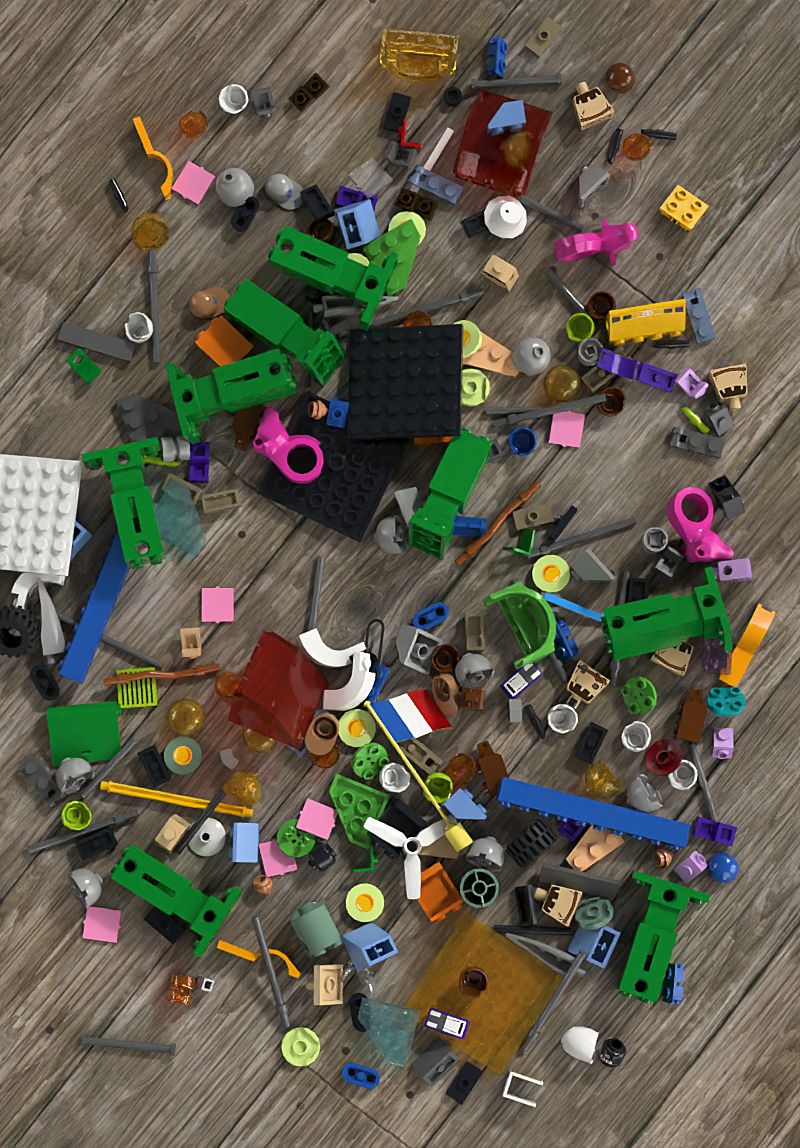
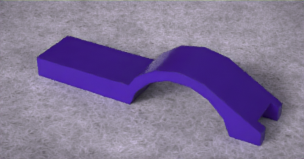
M601 348L600 352L602 353L599 363L596 362V367L672 393L678 374L620 356L610 350Z

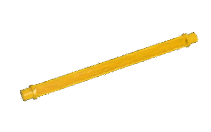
M102 781L100 790H106L109 793H119L203 810L211 802L113 783L112 781ZM219 803L214 809V812L240 816L242 818H252L253 809H248L245 806L240 807Z

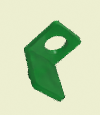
M80 348L76 349L66 359V362L88 384L102 373L101 369ZM81 355L80 361L73 363L74 358Z
M522 529L518 548L503 547V550L517 555L530 556L534 544L535 530Z
M370 844L372 868L352 869V872L375 871V864H378V854L373 851V844Z

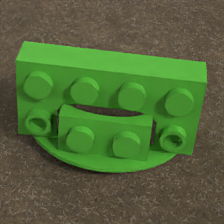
M520 581L490 594L482 600L486 607L496 602L499 603L525 655L524 658L514 662L516 670L540 661L555 651L556 621L554 613L547 601L536 591L525 587ZM530 612L534 616L537 626L533 625L530 619Z

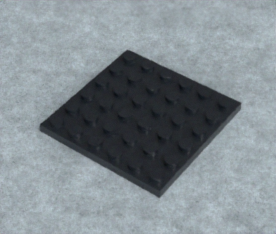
M463 324L372 328L367 331L363 329L351 330L347 439L349 441L461 436Z
M307 391L287 434L289 436L308 435L321 443L319 447L323 453L324 461L321 469L322 473L310 483H293L272 462L257 494L361 543L407 449L410 439L349 441L347 439L348 414L345 428L327 425L328 413L319 420L309 417L308 406L311 401H321L328 410L330 401ZM305 447L295 448L287 457V464L290 469L299 474L309 473L317 463L313 451ZM332 453H341L346 459V466L340 472H333L327 466V458Z

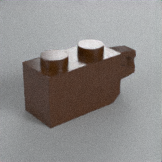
M265 403L237 411L232 425L236 434L234 446L236 449L246 451L251 440H254L260 426L259 422L263 411L267 408Z
M463 687L462 692L458 691L457 704H460V709L482 712L486 690Z
M691 687L687 699L683 701V704H679L677 715H680L679 723L675 722L673 734H676L675 739L696 744L700 743L707 712L706 706L702 704V689Z
M485 741L477 744L479 763L476 764L479 775L483 774L485 782L482 785L485 794L489 793L490 796L497 794L500 778H509L502 755L494 753L489 742Z

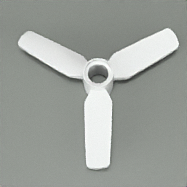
M453 815L447 816L451 823L455 821V823L457 824V821ZM369 817L365 821V829L395 847H402L403 853L407 855L404 861L407 898H420L421 870L420 859L417 853L420 852L421 846H428L445 835L447 823L442 819L422 830L416 838L410 837L407 839L402 832ZM409 841H412L416 844V850L414 852H410L407 849V843Z

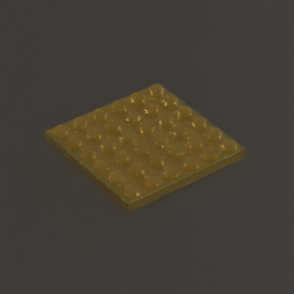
M465 912L402 1011L425 1025L430 1008L469 1020L470 1023L464 1040L433 1029L430 1030L498 1075H501L564 976ZM476 966L483 969L487 974L488 987L479 998H468L459 989V976L466 968Z

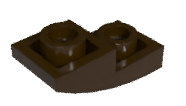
M315 73L288 99L300 112H303L330 86L318 73Z
M401 188L394 205L432 221L439 204L437 201L420 196L419 193Z

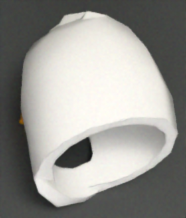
M572 1027L561 1038L563 1049L574 1058L592 1064L596 1056L595 1046L598 1033L586 1027Z

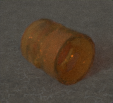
M171 973L170 985L172 989L168 990L166 1001L192 1005L193 993L191 990L195 988L196 977Z

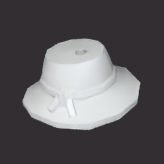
M498 196L489 201L484 211L485 225L492 234L500 238H514L523 232L527 223L525 209L518 200L511 196Z

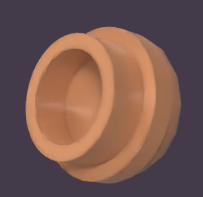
M319 400L311 401L308 406V415L313 419L319 420L329 411Z
M663 848L658 849L653 854L655 865L662 868L668 867L674 857L672 852Z
M267 875L257 877L253 881L254 890L257 893L268 896L272 889L271 878H268Z

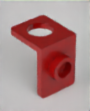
M404 118L403 126H399L398 137H401V145L422 148L423 143L405 141L407 118Z

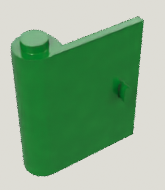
M117 701L47 708V723L53 766L61 765L60 763L66 758H82L87 762L111 760L121 750L118 716L122 715L121 704H117Z

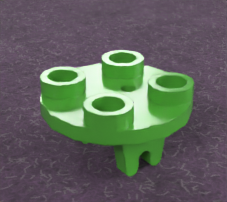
M641 676L632 677L621 688L624 702L630 713L641 715L653 710L657 695L654 686L648 679Z
M373 742L360 747L352 757L351 767L354 773L366 780L372 779L380 773L385 765L389 764L386 749L379 743Z
M299 819L286 821L277 833L279 849L285 855L295 858L307 855L315 844L314 835L296 828Z

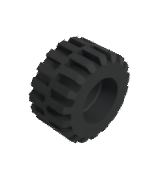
M6 605L0 609V655L4 656L6 654L9 658H12V656L18 658L21 654L23 656L26 655L33 647L38 636L39 627L37 626L39 623L38 620H34L36 616L30 614V610L27 608L24 610L20 605L18 607L10 605L8 608ZM5 627L15 628L21 635H12Z
M542 818L537 819L506 847L505 851L520 868H523L546 850L556 840L557 835Z

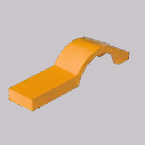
M139 116L134 118L133 121L148 158L162 161L168 168V176L165 183L161 186V190L165 200H169L171 198L174 178L171 164L166 156L153 150Z
M759 603L746 630L718 680L731 687H737L776 613L761 608L762 605Z
M219 940L217 948L253 962L262 955L261 951L255 953L223 940ZM268 949L269 953L279 955L286 961L289 975L300 978L301 972L286 954L280 950Z

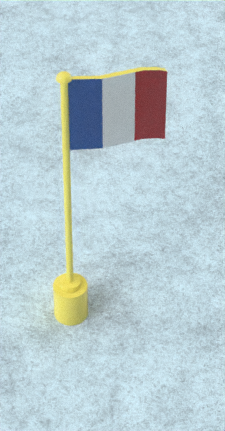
M427 690L411 691L390 700L376 702L375 704L366 701L364 707L369 709L448 826L445 828L447 831L444 834L456 852H460L473 842L461 823L456 824L455 821L453 823L449 821L396 743L415 739L436 730L452 728V726Z

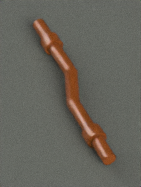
M535 481L529 488L523 489L518 494L519 496L499 514L489 530L475 543L469 544L465 551L454 560L457 565L460 566L470 556L473 557L477 550L495 535L507 516L523 502L526 503L541 485Z
M213 664L208 666L198 665L196 668L176 672L148 670L131 674L121 673L115 677L104 678L103 682L104 686L114 684L125 685L130 681L147 678L180 679L196 675L201 677L207 673L220 671L219 664Z

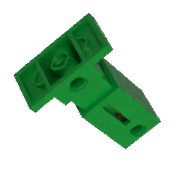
M286 225L283 230L280 229L276 236V247H272L268 254L270 269L332 296L337 292L353 299L354 305L362 308L358 320L360 328L367 331L398 264L399 254L391 251L390 256L386 255L382 263L383 267L371 262L368 266L349 259L348 252ZM368 286H373V287H375V288H374V289H368L367 287H368Z
M248 279L238 284L234 295L229 297L224 304L225 307L223 309L233 322L272 349H279L282 353L292 356L296 359L302 370L313 376L317 383L323 387L346 358L333 334L328 331L324 332L319 328L314 331L304 323L299 314Z
M279 349L214 368V374L196 380L192 376L187 377L185 372H182L180 367H177L172 362L165 364L183 437L192 444L200 443L199 436H201V431L196 424L209 421V415L224 410L234 413L238 410L296 394L295 387H297V381L290 369H293L292 362Z
M465 428L461 429V436L452 437L428 487V500L424 508L419 507L416 514L412 515L409 521L408 545L439 559H444L447 546L453 536L454 521L458 513L463 515L491 456L492 442L484 436L478 437Z
M157 437L81 454L87 469L98 470L104 465L105 473L108 479L112 481L114 494H110L124 559L128 568L132 567L133 570L143 568V564L163 563L162 560L166 559L152 494L149 487L145 486L142 473L146 471L143 456L148 458L155 457L159 452H162ZM123 460H128L126 464H120ZM142 549H148V551L145 554H140V551Z
M712 567L704 568V576H702L703 586L695 587L694 594L673 598L672 594L669 593L603 609L604 617H601L602 632L607 640L608 653L613 655L614 661L682 645V639L703 635L705 640L717 637L719 646L723 645L725 652L732 651V630Z
M137 845L127 846L121 854L123 857L122 861L116 863L110 872L113 874L111 879L171 916L175 913L191 923L190 929L203 936V938H198L192 947L195 949L193 954L199 958L202 957L244 890L238 886L229 888L224 896L226 901L214 894L209 897L192 886L194 881ZM130 861L135 863V870L132 872L127 867ZM208 911H212L215 915L212 922L206 919Z
M632 871L631 878L635 879V884L644 887L649 884L644 898L648 900L642 922L637 921L616 989L620 990L619 994L632 998L633 995L639 996L638 1000L651 1004L652 1001L657 1002L678 934H675L674 930L680 911L685 912L688 900L703 905V902H709L711 895L638 871ZM667 890L671 893L669 901H665L663 898V894ZM638 981L643 982V988L640 991L635 990V984Z

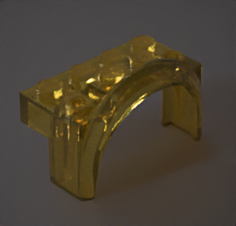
M384 28L381 39L380 68H386L394 76L412 83H430L441 80L449 74L455 75L459 35ZM407 54V55H417V56H428V57H434V58H432V59H416V58H411V57H408V56H405V55ZM398 57H400L399 68L397 67ZM439 60V70L437 71V64Z

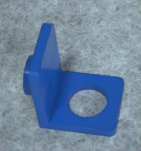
M331 398L327 425L345 428L349 408L348 400Z

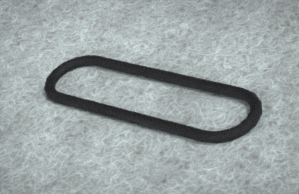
M373 619L368 624L365 640L366 649L364 650V653H367L370 626L374 622L381 623L382 629L374 682L379 676L384 636V623L380 619Z

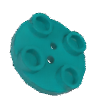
M715 687L710 690L707 705L715 713V717H719V715L727 717L737 716L745 709L746 698L741 693L739 687Z

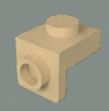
M200 627L180 629L182 657L194 659L201 656Z

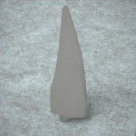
M341 294L322 296V304L313 305L314 312L323 313V319L357 314L362 309L354 305L353 299ZM383 296L378 308L399 299L398 297Z
M37 578L41 602V642L43 655H46L47 664L55 663L54 654L65 652V640L51 598L41 579Z
M510 933L506 934V937L563 976H565L576 958L569 953L539 941ZM579 967L576 974L584 977L587 970Z

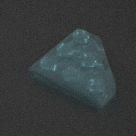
M171 479L155 511L161 538L197 557L206 541V537L202 530L196 507L193 504L190 489Z
M362 997L358 1014L360 1023L367 1030L368 1035L382 1053L387 1064L406 1068L419 1017V1010Z

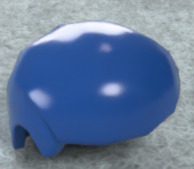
M518 427L510 433L508 439L509 447L518 456L529 455L537 446L536 434L527 427Z
M716 853L710 857L707 863L709 875L720 883L731 882L739 872L737 861L727 853Z

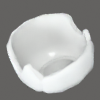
M236 84L223 88L218 98L221 108L225 112L232 114L245 109L248 103L247 91L242 86Z
M132 313L129 315V321L125 324L126 336L135 343L147 341L153 333V323L143 313Z
M558 704L552 707L547 715L548 725L553 731L558 733L574 730L578 722L577 713L566 704Z
M634 721L626 726L621 736L623 745L629 751L634 752L646 749L651 740L648 726L639 721Z
M682 760L680 766L673 773L669 774L668 778L674 788L679 790L689 789L697 780V770L691 762Z
M390 763L385 765L380 771L379 781L386 791L399 793L406 790L409 786L410 774L404 769V766Z

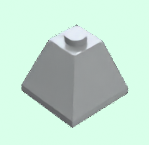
M592 164L590 167L585 166L579 172L578 208L580 210L608 184L610 174L595 164Z
M416 487L394 492L408 533L409 521L412 515L416 514L419 507L423 508L422 502L425 501L422 491H418Z
M590 549L570 567L572 570L570 574L577 581L580 579L585 583L610 584L615 578Z
M402 624L395 641L401 663L423 674L430 675L432 670L431 653L437 646L442 644L443 640L419 628Z

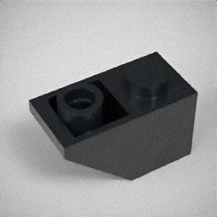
M725 475L708 483L720 510L727 520L745 513L739 493Z

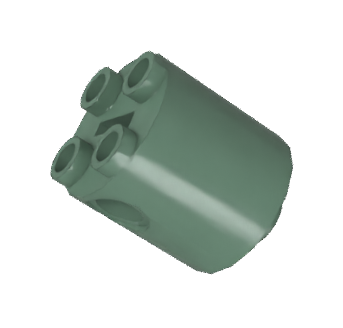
M485 869L468 871L462 877L459 885L463 900L468 905L476 908L492 904L499 892V884L496 877ZM481 885L485 887L484 889L474 891V887Z
M309 902L296 910L290 923L307 957L309 956L310 959L318 957L326 952L325 948L329 950L342 944L341 936L325 904Z

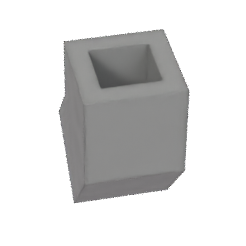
M509 699L510 722H522L521 699Z
M232 748L220 751L222 763L233 771L240 761L234 757Z
M199 975L195 987L211 992L215 981Z

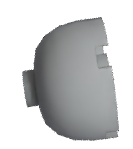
M229 168L225 169L217 177L215 188L222 202L227 206L237 207L246 203L245 200L249 196L251 198L254 192V183L244 170Z
M525 338L515 345L514 352H512L513 364L519 372H523L527 376L538 375L548 367L551 361L550 348L540 338Z
M395 515L384 518L377 526L374 540L386 553L399 554L407 550L408 535L407 531L403 533L402 526L405 523L402 517Z
M465 654L455 668V677L460 688L461 686L465 688L481 686L483 684L482 680L487 678L489 681L495 673L490 661L480 654Z
M66 758L60 763L61 765L56 771L57 786L62 793L65 792L66 794L75 793L83 789L85 786L82 784L87 780L91 782L95 777V771L91 765L82 758Z
M640 774L630 781L626 792L628 797L626 802L631 809L635 808L639 812L651 813L663 806L660 804L662 803V798L655 785L648 784L647 780L649 778L644 774Z
M486 836L485 838L474 840L470 844L465 858L468 863L482 869V866L489 867L488 871L498 872L502 869L505 854L495 838Z
M82 868L66 875L67 884H72L73 890L71 892L82 907L85 906L87 908L98 901L102 891L100 884L103 883L98 873L94 874L91 870Z

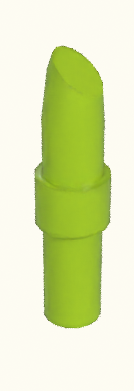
M688 407L681 408L683 413L690 419V422L696 425L703 434L706 435L710 431L697 414L695 415Z
M144 456L145 463L157 464V466L177 467L181 463L176 460L162 462L161 456L149 458Z

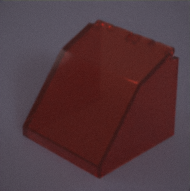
M481 89L468 116L453 173L457 179L468 182L470 178L472 179V184L484 188L488 184L491 190L504 193L507 190V195L520 199L521 195L525 196L553 112L523 102L526 118L524 128L519 132L510 133V130H506L501 135L492 136L491 133L487 134L486 129L503 103L518 100Z
M263 630L257 642L259 646H255L249 659L251 662L247 663L242 676L249 680L241 678L233 694L228 721L300 750L329 682L298 647L273 631L266 632Z

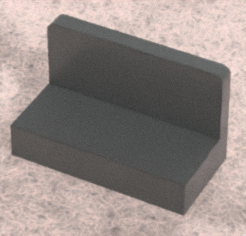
M438 1038L412 1063V1066L432 1087L460 1060Z

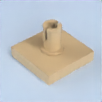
M343 964L314 965V978H308L306 981V988L314 990V1005L343 1004Z

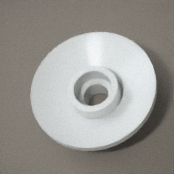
M208 818L188 843L190 848L201 856H212L218 853L223 848L226 840L224 827L217 820ZM204 833H208L210 836L207 841L202 838Z

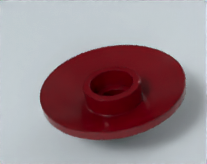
M659 740L648 749L645 757L646 766L655 775H669L680 766L682 750L673 740Z

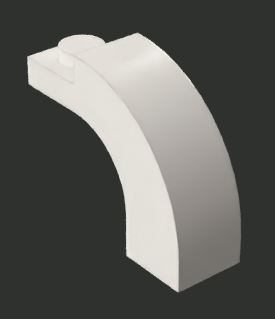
M23 572L15 582L11 592L19 595L18 598H15L13 605L15 607L20 605L22 609L26 610L29 596L33 589L38 586L37 578H40L42 583H53L63 586L65 576Z
M317 628L296 637L301 650L310 660L318 665L329 668H339L352 664L349 656L353 659L354 652H361L366 649L364 642L342 651L332 650L322 642Z
M354 652L353 671L350 681L339 690H324L323 709L345 711L358 706L365 700L375 680V673L369 672L371 666L370 654Z

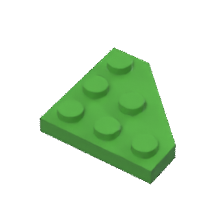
M412 219L362 246L369 261L380 267H383L384 258L386 255L390 256L391 251L399 254L398 264L385 290L388 296H392L405 289L408 283L409 274L416 256L415 253L421 238Z
M336 773L329 793L349 841L369 849L371 842H369L370 837L367 835L368 830L364 828L365 821L369 817L378 820L384 812L390 795Z

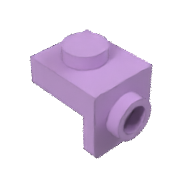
M688 367L675 380L677 385L689 397L695 399L701 397L709 386L706 382L701 381Z
M714 727L712 757L719 759L731 758L734 748L733 729Z
M694 851L673 870L687 884L699 875L708 864L701 854Z

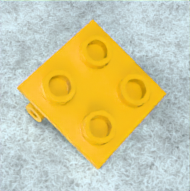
M677 185L659 208V211L669 219L672 217L670 221L675 219V224L680 223L679 226L685 229V231L691 232L696 222L709 206Z

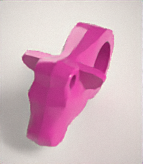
M603 219L602 229L599 233H583L560 239L553 243L554 253L557 262H570L603 252L608 255L612 266L617 265L615 254L628 249L631 243L638 239V230L634 223L607 225L606 219Z
M272 407L264 409L260 426L252 442L253 450L263 454L265 457L267 456L280 472L293 483H310L322 473L321 469L324 461L323 453L319 447L321 443L308 435L289 436L279 420L278 411ZM295 448H309L315 454L317 463L309 473H295L288 466L287 457Z
M688 487L675 493L667 503L666 514L675 531L685 542V547L680 550V553L686 554V559L690 563L731 560L733 549L724 544L719 536L710 530L714 517V506L706 492L698 488ZM683 498L692 500L698 506L700 511L698 523L692 522L684 516L681 509Z

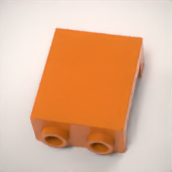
M222 315L219 318L215 317L209 323L210 327L205 332L201 331L195 338L196 346L219 367L246 359L255 351L254 346Z
M437 862L421 873L420 898L417 900L431 922L435 920L438 923L446 918L445 913L452 910L454 913L463 907L461 904L464 902L463 898L440 862Z

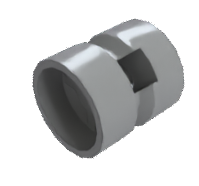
M587 338L582 341L578 349L577 358L583 366L594 367L596 362L599 363L602 353L600 350L603 348L601 342L594 338Z
M177 436L174 440L172 437L160 438L162 462L174 461L175 458L178 461L190 460V445L186 438L183 436Z
M659 527L648 529L641 539L644 551L652 555L662 552L668 543L667 533Z

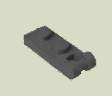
M673 427V437L669 442L670 447L721 458L725 439ZM681 436L686 437L685 443L680 442Z
M31 755L18 767L51 808H54L61 798L67 797V794L60 791L56 781L34 755ZM54 789L56 793L51 797L48 793Z

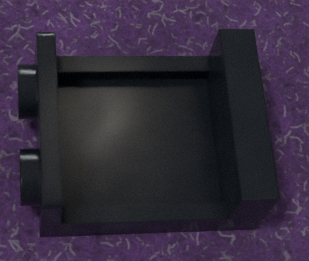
M394 798L378 818V821L402 832L407 839L415 837L420 829L424 830L428 825L423 818L397 798ZM367 832V835L370 837L369 842L377 848L381 846L385 849L383 853L391 860L393 858L401 859L402 847H395L374 833Z

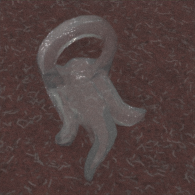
M350 958L348 968L339 977V981L343 982L354 974L361 980L363 987L368 983L372 994L375 995V981L372 977L374 972L367 968L357 972Z

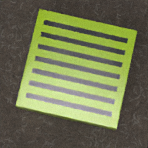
M155 667L116 670L118 676L121 673L131 674L148 670L155 671ZM156 678L130 681L125 685L117 684L118 703L121 704V709L158 706Z

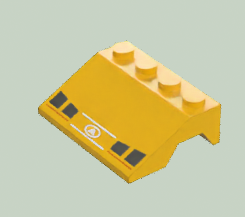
M685 299L609 311L607 315L608 321L605 322L608 343L614 344V346H621L627 341L640 343L646 338L658 340L662 339L664 335H670V337L680 336L685 330Z

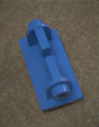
M497 36V39L490 38L488 42L487 56H493V59H487L486 73L489 77H494L497 74L503 78L506 70L505 53H507V43L500 36Z
M457 516L454 521L453 535L481 537L486 533L487 519Z
M560 620L556 622L554 642L557 646L558 654L562 657L563 661L579 655V648L574 638L567 641L566 637L572 634L567 623Z
M375 662L370 672L375 673L376 676L377 663ZM380 664L379 676L365 700L375 704V701H378L377 697L388 675L390 676V668Z
M668 964L662 990L663 1002L680 1004L683 986H677V982H684L685 969H683L682 964Z

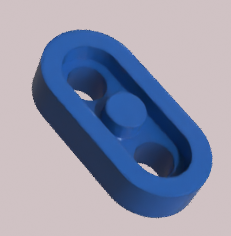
M435 603L416 613L413 617V625L426 631L445 621L449 615V609L444 603ZM441 609L443 611V614L441 616H437L435 613L436 610ZM424 618L426 624L420 625L419 619Z
M350 1062L342 1069V1076L349 1083L372 1089L380 1082V1075L373 1068ZM354 1069L355 1075L350 1076L348 1070ZM368 1075L374 1076V1080L372 1082H369L367 1080Z

